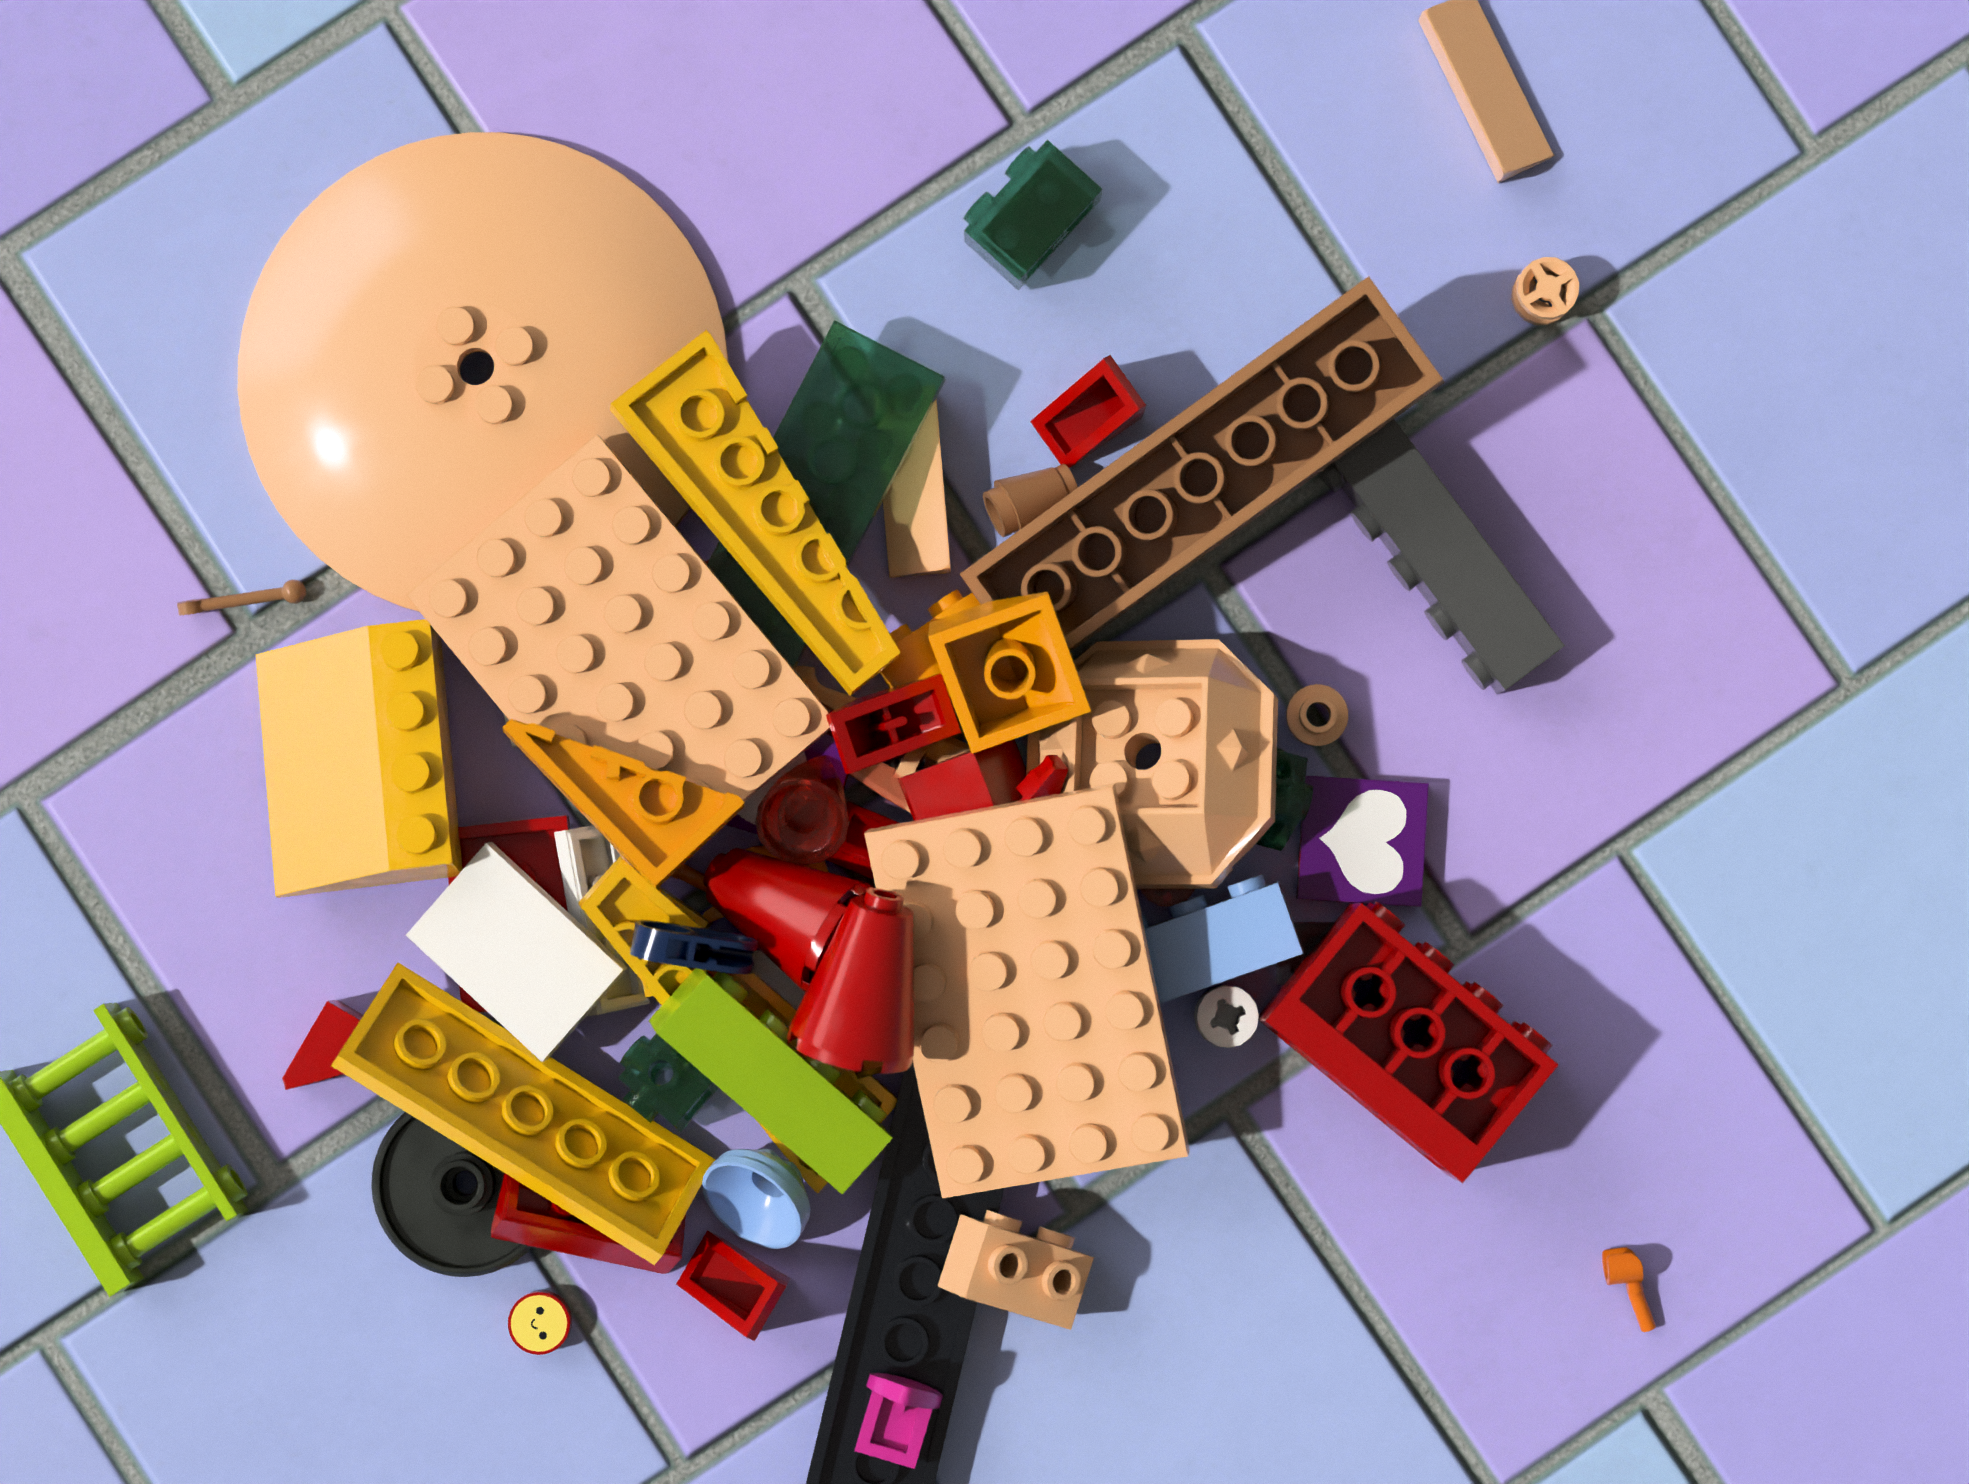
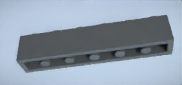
M1395 420L1389 422L1319 473V476L1333 492H1337L1342 488L1356 506L1350 512V515L1361 532L1371 542L1379 537L1392 554L1393 558L1388 560L1387 564L1402 586L1408 591L1416 587L1428 602L1430 607L1424 613L1437 633L1444 640H1448L1452 636L1456 639L1468 655L1461 660L1465 670L1482 690L1488 686H1491L1496 694L1507 690L1565 646Z

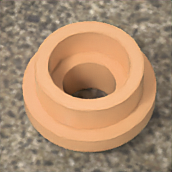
M1321 684L1309 685L1296 692L1289 701L1286 710V721L1290 732L1300 742L1310 746H1324L1334 742L1344 732L1348 723V708L1344 698L1335 689ZM1315 703L1324 705L1329 712L1328 722L1321 727L1314 726L1307 720V709Z

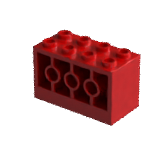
M1369 902L1367 906L1362 903L1349 904L1337 918L1332 928L1321 938L1294 971L1295 973L1261 1011L1258 1021L1443 1173L1463 1183L1558 1067L1559 1064L1546 1054L1553 1045L1524 1022L1519 1024L1513 1021L1511 1025L1497 1014L1503 1007V1004L1476 982L1470 984L1465 981L1463 985L1457 982L1448 974L1454 967V964L1429 943L1424 942L1421 944L1417 942L1413 946L1399 933L1405 927V924L1378 902L1374 904ZM1372 978L1375 983L1372 989L1376 995L1374 1001L1371 1004L1362 1002L1357 1006L1353 1001L1356 995L1355 990L1352 988L1354 982L1357 979L1367 981ZM1420 1018L1423 1022L1420 1029L1424 1034L1419 1044L1409 1042L1405 1045L1402 1040L1405 1035L1402 1029L1403 1023L1406 1019L1416 1021ZM1456 1059L1461 1061L1469 1059L1471 1062L1469 1066L1471 1077L1467 1083L1458 1081L1453 1084L1452 1082L1454 1072L1451 1067Z

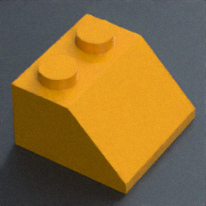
M1048 592L989 601L930 622L928 638L972 754L1091 712V707Z

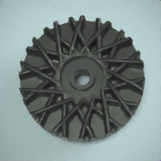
M406 1112L394 1122L378 1148L373 1164L371 1188L378 1220L385 1234L402 1254L414 1263L432 1272L454 1277H472L503 1269L533 1248L532 1246L491 1237L492 1222L504 1172ZM461 1171H469L476 1177L477 1187L472 1194H464L456 1186V1177Z

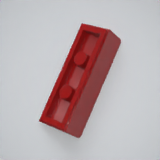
M504 1174L492 1222L491 1237L667 1274L682 1258L686 1214L663 1256L653 1265L514 1178Z

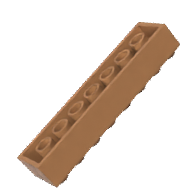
M1368 276L960 573V576L980 604L994 600L1048 592L1070 652H1072L1445 382Z

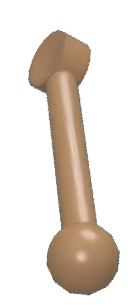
M289 580L280 588L178 602L177 607L179 615H190L203 611L283 599L291 604H297L305 598L306 588L298 580Z

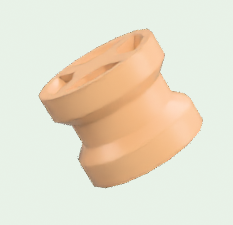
M1542 257L1534 260L1523 269L1512 287L1511 300L1514 309L1523 320L1533 325L1555 323L1574 306L1579 295V281L1575 271L1565 261L1556 257ZM1539 299H1542L1544 301H1550L1552 307L1549 305L1548 302L1539 301Z

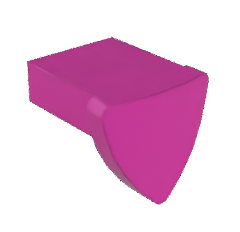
M870 1373L866 1386L872 1392L855 1451L915 1469L932 1409L940 1408L943 1395L937 1390L911 1379L885 1373Z

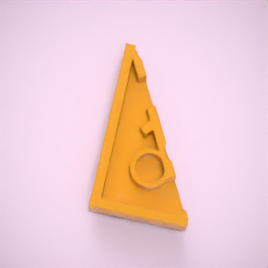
M511 718L502 727L503 732L655 890L745 807V802L738 795L729 792L723 794L686 780V777L667 770L658 771L647 767L642 761L597 745L591 747L557 735L556 731L535 723L526 724Z

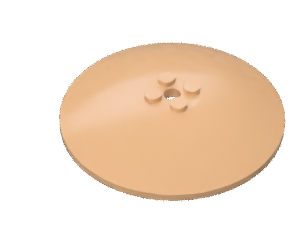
M468 132L437 136L391 150L348 172L324 190L297 217L282 236L261 272L252 293L242 328L238 355V397L241 422L249 453L261 483L277 511L296 536L320 560L345 579L379 598L403 608L419 612L406 595L596 434L602 437L677 527L691 507L610 411V405L615 399L706 329L712 335L729 363L725 329L718 302L709 279L689 241L670 216L645 191L623 174L587 154L565 145L536 137L502 132ZM473 352L487 353L494 362L492 376L485 383L479 385L466 383L460 374L462 361Z

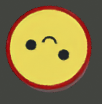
M537 1290L524 1295L514 1304L508 1317V1330L513 1342L523 1351L535 1355L547 1354L559 1348L568 1338L572 1328V1314L568 1304L559 1295L546 1290Z

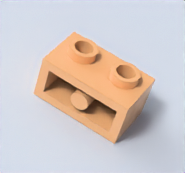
M987 1210L983 1221L961 1214L938 1287L969 1300L1071 1330L1094 1257L1072 1249L1075 1237L1039 1226L1037 1236L1033 1237L1020 1233L1023 1221Z

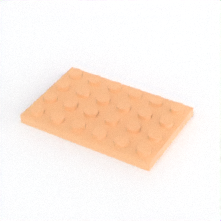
M598 434L406 595L509 720L512 718L526 724L535 723L556 731L557 735L591 747L597 745L642 761L647 767L658 771L667 770L686 777V780L723 794L729 792L738 795L744 802L831 730L826 718V714L830 713L829 710Z
M1115 783L868 829L864 835L875 887L900 894L904 897L903 905L910 908L914 913L913 1064L942 1198L1188 1157L1190 1149Z

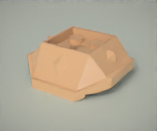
M1219 639L1096 642L1074 660L1091 707V712L1029 733L1026 775L1032 769L1039 766L1044 761L1046 755H1058L1068 767L1060 793L1115 783L1136 889H1216L1233 870L1232 867L1259 841L1275 822L1278 698ZM1148 744H1160L1161 756L1159 761L1149 769H1137L1135 762L1138 752Z

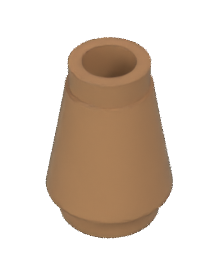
M1062 464L1055 468L1050 467L995 480L994 488L983 492V500L996 531L1001 537H1006L1018 532L1077 489L1078 486L1068 466Z

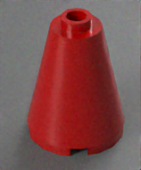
M734 848L726 855L724 853L718 854L709 864L703 880L704 885L707 887V901L743 935L758 940L757 948L805 993L851 898L865 896L867 889L875 888L862 881L742 848Z
M869 888L866 890L865 896L851 898L789 1026L787 1039L789 1042L798 1039L796 1050L803 1055L825 1064L860 1072L862 1071L864 1060L883 1062L881 1074L903 1072L911 1066L914 1055V913L910 908L903 905L904 897L900 894L885 889Z

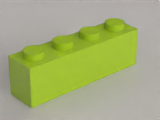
M695 968L648 1020L654 1031L843 1195L893 1139L880 1123L887 1115L886 1112L860 1089L851 1098L834 1082L841 1076V1073L833 1065L822 1063L808 1056L805 1057L796 1050L787 1039L789 1027L773 1012L767 1009L759 1017L742 1001L749 992L730 974L717 972L712 976L707 970Z

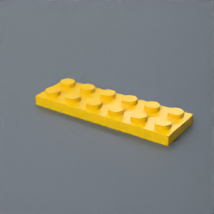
M398 962L331 1065L653 1265L663 1256L700 1189L704 1174L716 1160L550 1057L548 1060L541 1062L508 1030Z

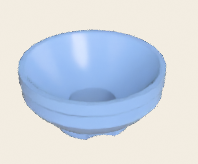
M735 1149L727 1151L710 1165L703 1176V1194L711 1211L726 1228L752 1244L773 1249L788 1247L796 1242L809 1221V1199L802 1183L803 1177L793 1162L782 1159L773 1150Z

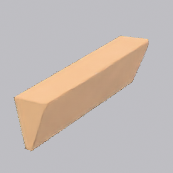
M1450 0L1422 11L1418 22L1497 182L1500 183L1553 158L1554 154L1478 0Z
M922 386L874 394L889 578L950 573L936 386Z

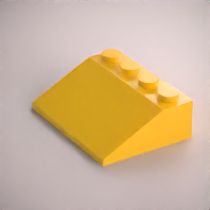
M426 619L365 626L256 654L275 896L281 898L457 877L463 868L458 833L459 825L442 641Z

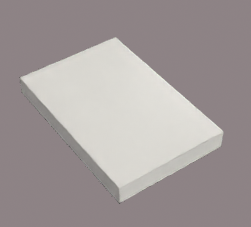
M493 842L485 843L406 934L417 947L541 1062L550 1058L628 969L622 961Z

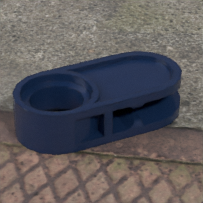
M639 920L635 922L630 954L644 960L733 974H752L754 967L753 954L754 951H757L758 940L726 931L659 921Z

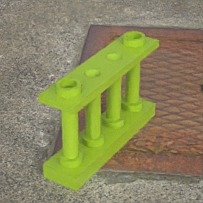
M117 1002L103 1003L93 1010L104 1027L102 1031L32 1076L26 1077L22 1074L17 1077L13 1070L0 1071V1124L109 1297L127 1290L144 1279L137 1267L142 1263V1255L218 1207L226 1222L238 1218L249 1211L242 1200L248 1193L241 1178L229 1164L221 1167L142 1041L148 1038V1033L143 1023L130 1007L122 1010ZM118 1050L137 1079V1082L64 1129L60 1130L58 1127L50 1129L38 1110L43 1105L42 1098ZM151 1102L171 1134L95 1183L90 1179L84 1182L71 1162L76 1158L75 1151ZM185 1155L204 1186L129 1235L124 1232L116 1234L104 1213L109 1211L108 1203Z

